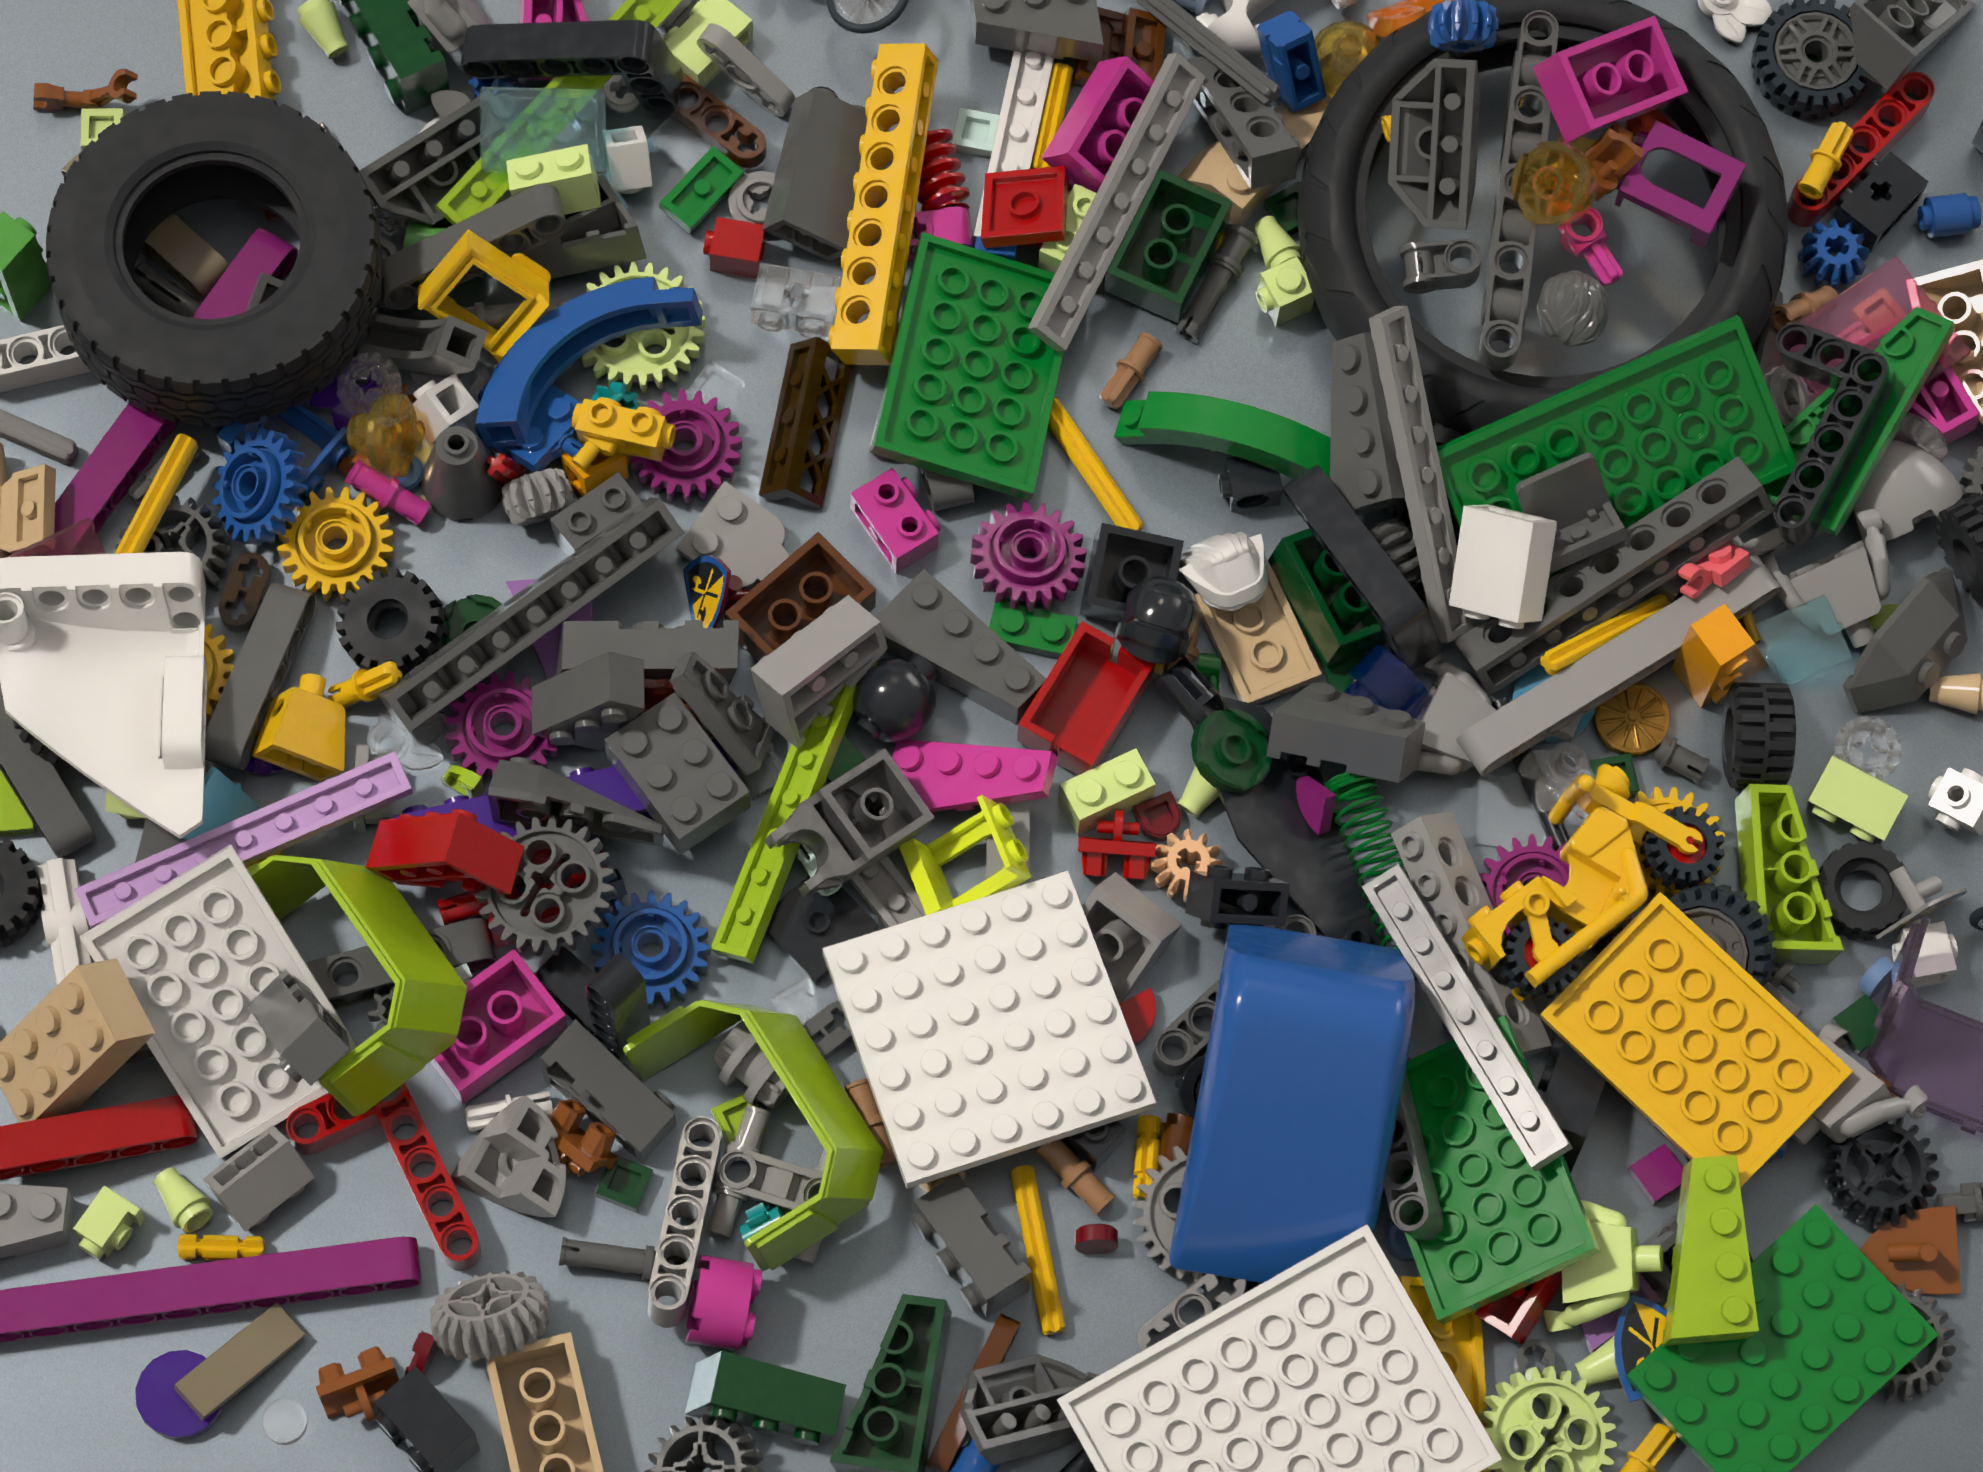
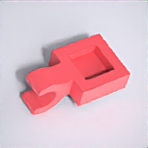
M1726 542L1696 563H1686L1678 571L1680 577L1688 580L1680 588V592L1694 599L1700 596L1712 583L1723 588L1751 566L1750 553L1730 542Z

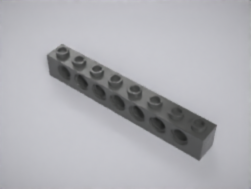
M1737 456L1625 529L1628 536L1627 540L1577 561L1548 579L1542 621L1526 622L1523 629H1515L1499 625V618L1491 616L1488 620L1472 628L1454 642L1470 669L1491 696L1539 665L1540 658L1544 656L1546 651L1605 622L1676 576L1683 565L1690 562L1696 563L1774 512V509L1762 484Z
M648 498L406 673L395 686L380 692L377 696L400 728L410 733L684 534L683 530L660 498Z

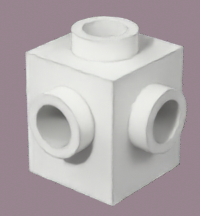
M1948 768L1944 777L1940 775L1935 779L1928 794V798L1931 799L1928 805L1938 814L1935 820L1955 832H1958L1960 827H1963L1981 836L1983 832V777L1967 768H1964L1961 773Z

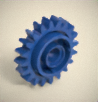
M259 428L257 433L248 430L245 434V441L240 439L234 440L235 453L228 451L223 453L227 463L225 467L217 466L216 468L221 478L220 481L212 484V488L219 490V496L212 501V505L222 507L217 516L224 522L223 529L227 530L228 534H232L233 540L261 546L263 541L273 543L275 533L283 536L286 534L285 521L292 523L297 521L293 510L295 507L302 508L304 506V503L298 498V494L308 490V486L300 481V478L308 473V469L298 466L305 455L295 451L298 443L287 439V434Z
M649 890L647 901L643 903L635 892L631 893L630 907H626L619 900L615 901L617 916H613L610 913L602 914L603 922L608 928H594V937L602 942L591 945L592 955L602 957L593 963L594 971L599 972L618 953L631 962L644 977L649 1010L653 1009L655 999L658 997L662 999L667 1008L671 1007V993H676L683 1000L687 999L685 984L698 988L700 986V979L694 972L708 971V963L699 957L711 955L710 945L699 943L709 937L707 928H695L701 921L699 912L685 916L688 911V902L684 900L676 907H672V894L669 892L664 896L662 902H656L653 890ZM651 942L657 943L663 948L661 953L655 957H645L639 952L643 945Z

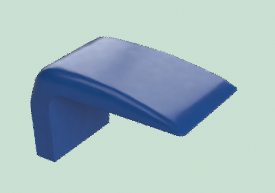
M1229 923L1169 1254V1262L1174 1268L1264 1283L1366 1224L1373 1235L1375 1234L1406 1071L1415 1008L1414 975L1400 949L1253 924Z

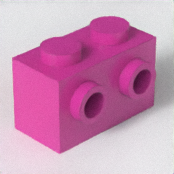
M891 468L851 492L850 508L894 572L898 573L938 549V532L941 531V528L933 513L929 509L923 511L915 500L918 498V495L907 477L900 478L894 468Z

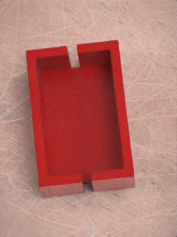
M1082 621L1018 723L1016 741L1032 750L1052 751L1058 754L1057 764L1077 775L1099 766L1151 683L1155 663L1133 656L1122 646L1118 650L1117 663L1111 662L1115 639Z

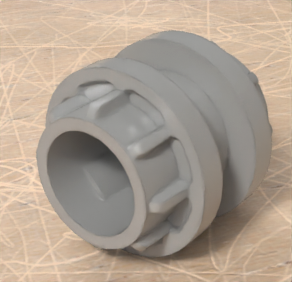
M742 1020L725 1037L713 1056L714 1063L722 1069L718 1078L727 1086L733 1084L738 1079L748 1088L743 1099L751 1106L761 1102L768 1108H775L789 1095V1092Z

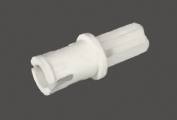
M549 1090L526 1095L547 1116L552 1114L553 1107ZM510 1094L505 1095V1100L467 1106L465 1108V1119L468 1129L470 1131L483 1130L499 1112L523 1096L511 1098Z

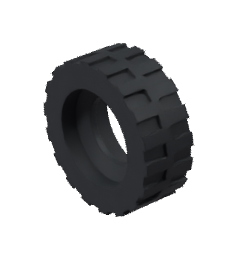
M1859 841L1857 844H1851L1850 842L1844 844L1839 850L1835 849L1825 859L1819 869L1820 875L1817 879L1824 900L1828 899L1833 916L1830 919L1835 934L1847 936L1850 940H1872L1873 937L1899 921L1907 908V904L1889 873L1904 864L1902 861L1899 862L1896 854L1891 850L1887 851L1882 848V845L1876 843L1874 845L1867 844V841ZM1857 871L1873 875L1879 881L1882 888L1880 903L1873 909L1866 911L1856 910L1847 905L1841 895V883L1847 875Z

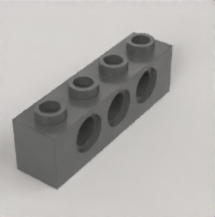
M1204 56L1188 59L1190 64L1206 76L1193 102L1249 188L1252 190L1295 179L1297 161L1301 159V147L1298 139L1295 136H1291L1285 128L1281 114L1278 111L1275 112L1270 104H1262Z

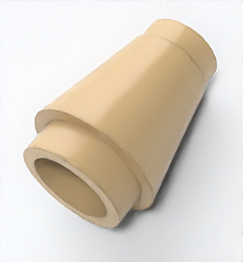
M1981 673L1940 676L1936 683L1930 687L1929 702H1936L1937 704L1977 715L1978 711H1983V677H1981Z

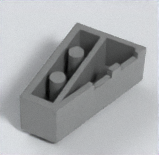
M0 1184V1259L13 1255L18 1257L70 1243L75 1200L68 1188Z

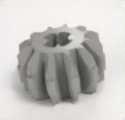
M548 468L543 471L526 474L523 477L513 479L501 489L506 515L509 516L512 524L518 526H526L551 519L574 502L570 481L567 479L564 470L558 468Z

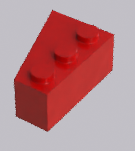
M453 809L452 813L448 814L426 812L425 816L416 817L400 814L399 818L380 820L365 868L399 885L443 888L446 880L463 882L462 889L465 891H477L478 884H486L496 889V892L499 894L510 895L525 846L477 822V816L466 810Z

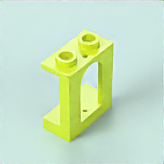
M980 795L977 797V800L982 809L981 812L928 845L911 838L899 846L926 915L1015 888L1031 878L1026 861L1029 859L1028 853L1023 844L1015 837L1011 828L1014 825V819L1003 803L998 804L984 795ZM992 836L1004 867L996 874L953 899L941 867Z

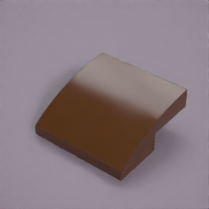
M1098 7L1104 43L1102 61L1127 56L1154 81L1162 67L1166 26L1147 11L1129 7L1125 13H1120ZM1075 58L1073 83L1085 86L1096 66L1090 65L1088 60Z

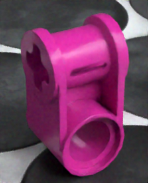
M947 207L940 210L915 212L912 230L915 239L911 237L908 261L913 262L915 252H912L913 247L916 248L922 232L974 248L968 209L964 207Z

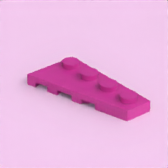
M919 740L896 742L892 756L933 816H935L937 811L956 809L960 812L975 809V805H979L977 797L980 795H984L998 804L1049 797L1058 759L1052 751Z

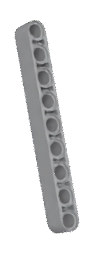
M1752 554L1750 555L1751 566L1723 588L1712 583L1697 598L1692 599L1687 595L1682 596L1466 729L1456 739V742L1480 775H1486L1674 660L1691 624L1723 604H1726L1736 619L1739 620L1773 598L1781 590V586L1759 556Z

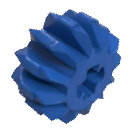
M1445 0L1432 7L1428 21L1430 44L1441 51H1452L1453 53L1465 52L1468 54L1471 51L1481 52L1484 49H1489L1495 45L1497 31H1499V18L1497 17L1496 8L1486 1Z
M1834 218L1830 220L1828 227L1818 222L1813 226L1812 233L1807 232L1804 234L1801 240L1803 248L1799 250L1798 261L1805 263L1802 269L1803 275H1816L1814 280L1815 287L1822 284L1823 280L1828 281L1829 286L1834 289L1838 287L1839 282L1849 287L1853 284L1855 276H1860L1864 273L1866 268L1864 261L1869 256V248L1862 246L1865 240L1864 233L1855 235L1851 233L1853 229L1852 222L1845 225L1843 229L1838 226ZM1833 252L1837 255L1836 257L1831 256L1830 253Z

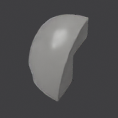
M1892 440L1854 506L1857 524L1864 544L1867 532L1856 513L1869 509L1877 510L1884 530L1880 531V533L1885 536V541L1887 542L1914 529L1913 524L1920 522L1922 519L1938 516L1940 511L1954 505L1964 494L1959 483L1952 473L1931 454L1911 444Z
M523 1096L499 1112L480 1132L450 1176L451 1180L478 1196L508 1209L532 1216L556 1217L563 1199L566 1183V1166L560 1163L558 1150L555 1145V1139L558 1138L556 1129L544 1111L529 1097Z

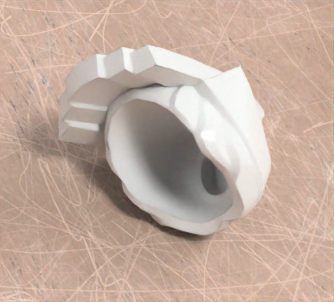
M1243 532L1215 535L1192 545L1191 549L1181 554L1178 573L1181 572L1198 592L1202 601L1210 608L1231 612L1237 611L1246 604H1252L1260 600L1267 588L1269 576L1261 534L1248 537Z

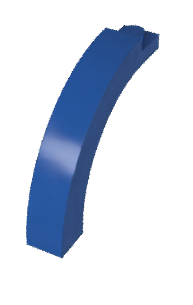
M655 277L631 279L589 291L554 309L536 322L506 352L485 387L476 419L477 428L487 447L527 445L533 415L549 386L570 364L595 347L620 336L643 330L702 326L703 311L694 287H673L659 290Z

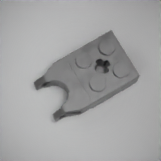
M884 748L801 802L785 823L772 832L764 842L769 849L789 843H800L807 846L814 853L817 860L816 872L814 876L804 882V885L799 888L802 895L806 897L815 891L836 888L898 849L903 843L918 836L935 817Z

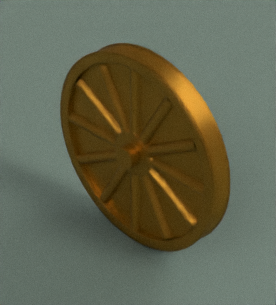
M1636 682L1595 708L1594 726L1599 738L1607 747L1620 754L1631 753V756H1639L1656 749L1663 738L1666 737L1670 727V711L1666 701L1658 691L1646 684Z

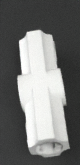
M52 859L38 866L45 910L41 912L48 948H51L53 969L57 985L76 966L92 963V957L80 939V936L91 930V927L74 890L81 886L75 859Z

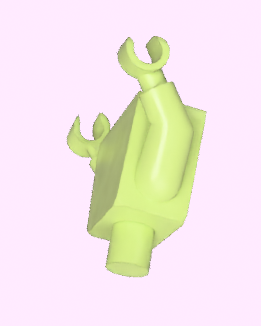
M1581 1199L1601 1252L1562 1270L1563 1303L1571 1305L1567 1306L1565 1311L1562 1312L1544 1310L1543 1315L1547 1330L1550 1332L1573 1329V1326L1592 1321L1624 1307L1628 1303L1630 1292L1639 1291V1272L1663 1271L1662 1246H1638L1637 1229L1627 1227V1221L1622 1213Z

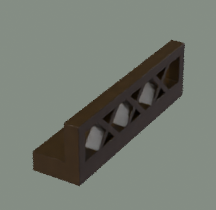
M819 337L790 344L759 490V496L769 501L791 497L813 509L823 507L852 365H845L831 350L829 343ZM826 357L838 362L835 379L831 381L824 367ZM821 393L824 394L829 406L828 414L824 418H822L817 406L818 395ZM816 431L821 443L820 452L816 456H814L809 444L810 433ZM805 469H808L813 481L811 493L799 487L802 472Z

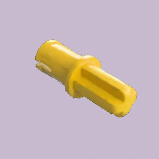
M1841 121L1839 123H1832L1819 149L1812 151L1810 155L1812 162L1803 179L1798 184V190L1803 195L1811 199H1820L1833 172L1840 170L1842 165L1840 159L1853 136V129L1847 126L1846 123Z
M392 661L385 662L370 670L359 669L348 680L330 686L328 693L340 692L328 696V699L341 704L344 709L360 701L370 702L377 698L379 692L395 686L402 679V672L397 669V664Z
M1661 1423L1655 1424L1635 1452H1628L1626 1455L1628 1461L1619 1472H1657L1655 1468L1676 1442L1677 1435L1668 1426Z

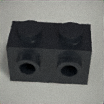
M1207 865V872L1190 871L1185 913L1201 919L1200 925L1209 928L1225 929L1226 923L1285 926L1290 883L1270 877L1271 870L1265 868L1245 867L1244 874L1233 873L1232 867Z

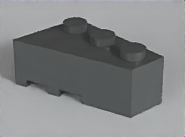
M603 174L598 176L601 207L566 214L567 227L562 235L524 253L525 256L548 270L551 274V279L647 259L637 224Z
M609 651L532 686V735L548 738L549 742L554 745L564 746L573 744L601 751L605 747L604 739L630 723L645 709L644 660Z
M1312 682L1273 711L1266 757L1280 759L1281 752L1307 757V765L1320 767L1321 760L1347 765V773L1400 783L1419 766L1426 723L1411 718L1410 714L1405 711L1389 710L1373 704L1369 698L1345 694L1337 691L1334 686L1327 683Z
M576 1019L540 1057L544 1080L567 1100L573 1099L582 1105L586 1111L585 1115L591 1121L606 1124L617 1133L615 1141L641 1163L676 1126V1116L673 1112L675 1109L674 1104L661 1092L656 1090L653 1093L642 1083L641 1076L626 1063L622 1064L601 1041L590 1034Z
M959 1174L954 1175L914 1201L913 1212L915 1216L911 1218L913 1225L924 1240L931 1237L939 1249V1252L935 1254L937 1261L948 1276L955 1273L963 1285V1288L959 1290L960 1295L972 1312L979 1309L986 1319L1029 1292L1032 1270L1025 1261L1020 1265L1017 1263L1007 1248L1011 1245L1010 1241L1003 1232L997 1233L987 1218V1211Z

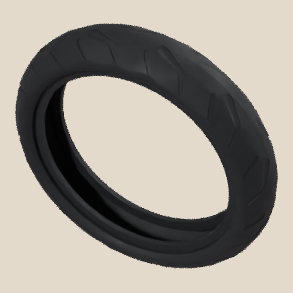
M1475 0L1486 1L1496 8L1497 17L1499 18V31H1497L1494 46L1481 52L1471 51L1468 54L1465 52L1441 51L1430 44L1428 21L1431 11H1429L1417 20L1400 27V30H1395L1385 37L1343 81L1325 109L1307 149L1299 190L1297 213L1301 254L1308 282L1322 319L1337 341L1363 332H1371L1370 317L1394 306H1403L1394 295L1379 267L1369 236L1366 214V188L1369 177L1381 150L1387 142L1382 129L1381 117L1392 115V98L1434 58L1477 60L1478 73L1512 66L1523 19L1530 12L1544 10L1556 18L1559 27L1556 53L1656 16L1688 90L1686 94L1657 110L1679 132L1746 164L1741 180L1717 223L1715 269L1708 289L1694 310L1670 335L1648 351L1627 362L1596 372L1562 377L1529 376L1507 371H1494L1444 345L1410 315L1432 426L1438 423L1445 428L1458 431L1461 435L1468 434L1736 315L1742 319L1752 347L1764 328L1781 286L1788 243V209L1783 171L1767 127L1746 90L1722 62L1686 31L1641 6L1625 0ZM1534 30L1528 32L1535 40L1547 39V36L1541 31ZM1702 167L1712 194L1721 176Z

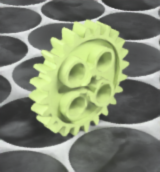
M631 262L629 273H623L622 269L615 265V277L610 279L601 272L599 273L601 285L598 287L588 282L586 288L587 292L613 283L646 277H655L659 290L673 287L683 288L684 283L683 276L681 275L670 281L668 267L662 269L657 275L653 273L651 262L647 264L644 272H638L636 263ZM702 316V326L658 328L620 336L618 338L624 341L621 346L609 347L603 343L582 356V365L585 368L595 364L593 369L595 379L607 373L608 386H610L612 381L617 382L620 379L626 384V391L631 389L633 382H639L642 393H645L649 381H654L659 389H663V377L668 376L672 381L677 382V368L679 367L689 372L691 370V362L688 357H700V348L696 344L705 343V332L700 330L706 327L705 316ZM670 331H675L672 335L668 334ZM653 344H659L665 348V350L658 354L648 353L645 349Z
M1554 1366L1544 1368L1541 1375L1537 1367L1526 1369L1525 1377L1520 1372L1509 1375L1511 1385L1505 1381L1495 1385L1500 1397L1495 1395L1485 1397L1484 1401L1492 1410L1477 1414L1478 1418L1486 1423V1428L1484 1429L1502 1458L1482 1470V1472L1490 1470L1495 1472H1526L1524 1466L1528 1459L1533 1456L1534 1459L1531 1462L1529 1472H1545V1464L1548 1459L1556 1463L1558 1472H1602L1599 1469L1600 1467L1614 1464V1461L1604 1454L1606 1449L1617 1447V1443L1606 1439L1605 1435L1606 1432L1616 1428L1615 1424L1603 1423L1602 1417L1609 1412L1610 1408L1609 1406L1596 1408L1594 1403L1598 1399L1600 1392L1596 1391L1585 1394L1584 1390L1587 1380L1584 1378L1571 1384L1572 1376L1569 1370L1561 1372L1557 1379ZM1535 1397L1540 1398L1545 1404L1546 1414L1543 1419L1537 1417L1532 1409ZM1564 1406L1566 1408V1414L1561 1420L1557 1422V1419L1561 1413V1407ZM1571 1423L1576 1424L1581 1432V1440L1578 1445L1574 1444L1568 1436V1427ZM1546 1430H1550L1548 1435L1546 1436V1441L1551 1445L1548 1447L1541 1448L1545 1441V1437L1540 1433ZM1513 1433L1517 1434L1523 1442V1450L1520 1455L1515 1454L1510 1447L1509 1440Z

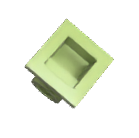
M104 1185L73 1228L81 1240L78 1246L97 1260H100L103 1255L108 1257L114 1248L120 1250L126 1244L133 1231V1228L130 1227L131 1224L135 1222L141 1226L145 1221V1217L139 1207Z

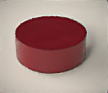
M1107 1224L1083 1225L1074 1232L1075 1250L1084 1254H1106L1113 1252L1118 1248V1231L1113 1226Z

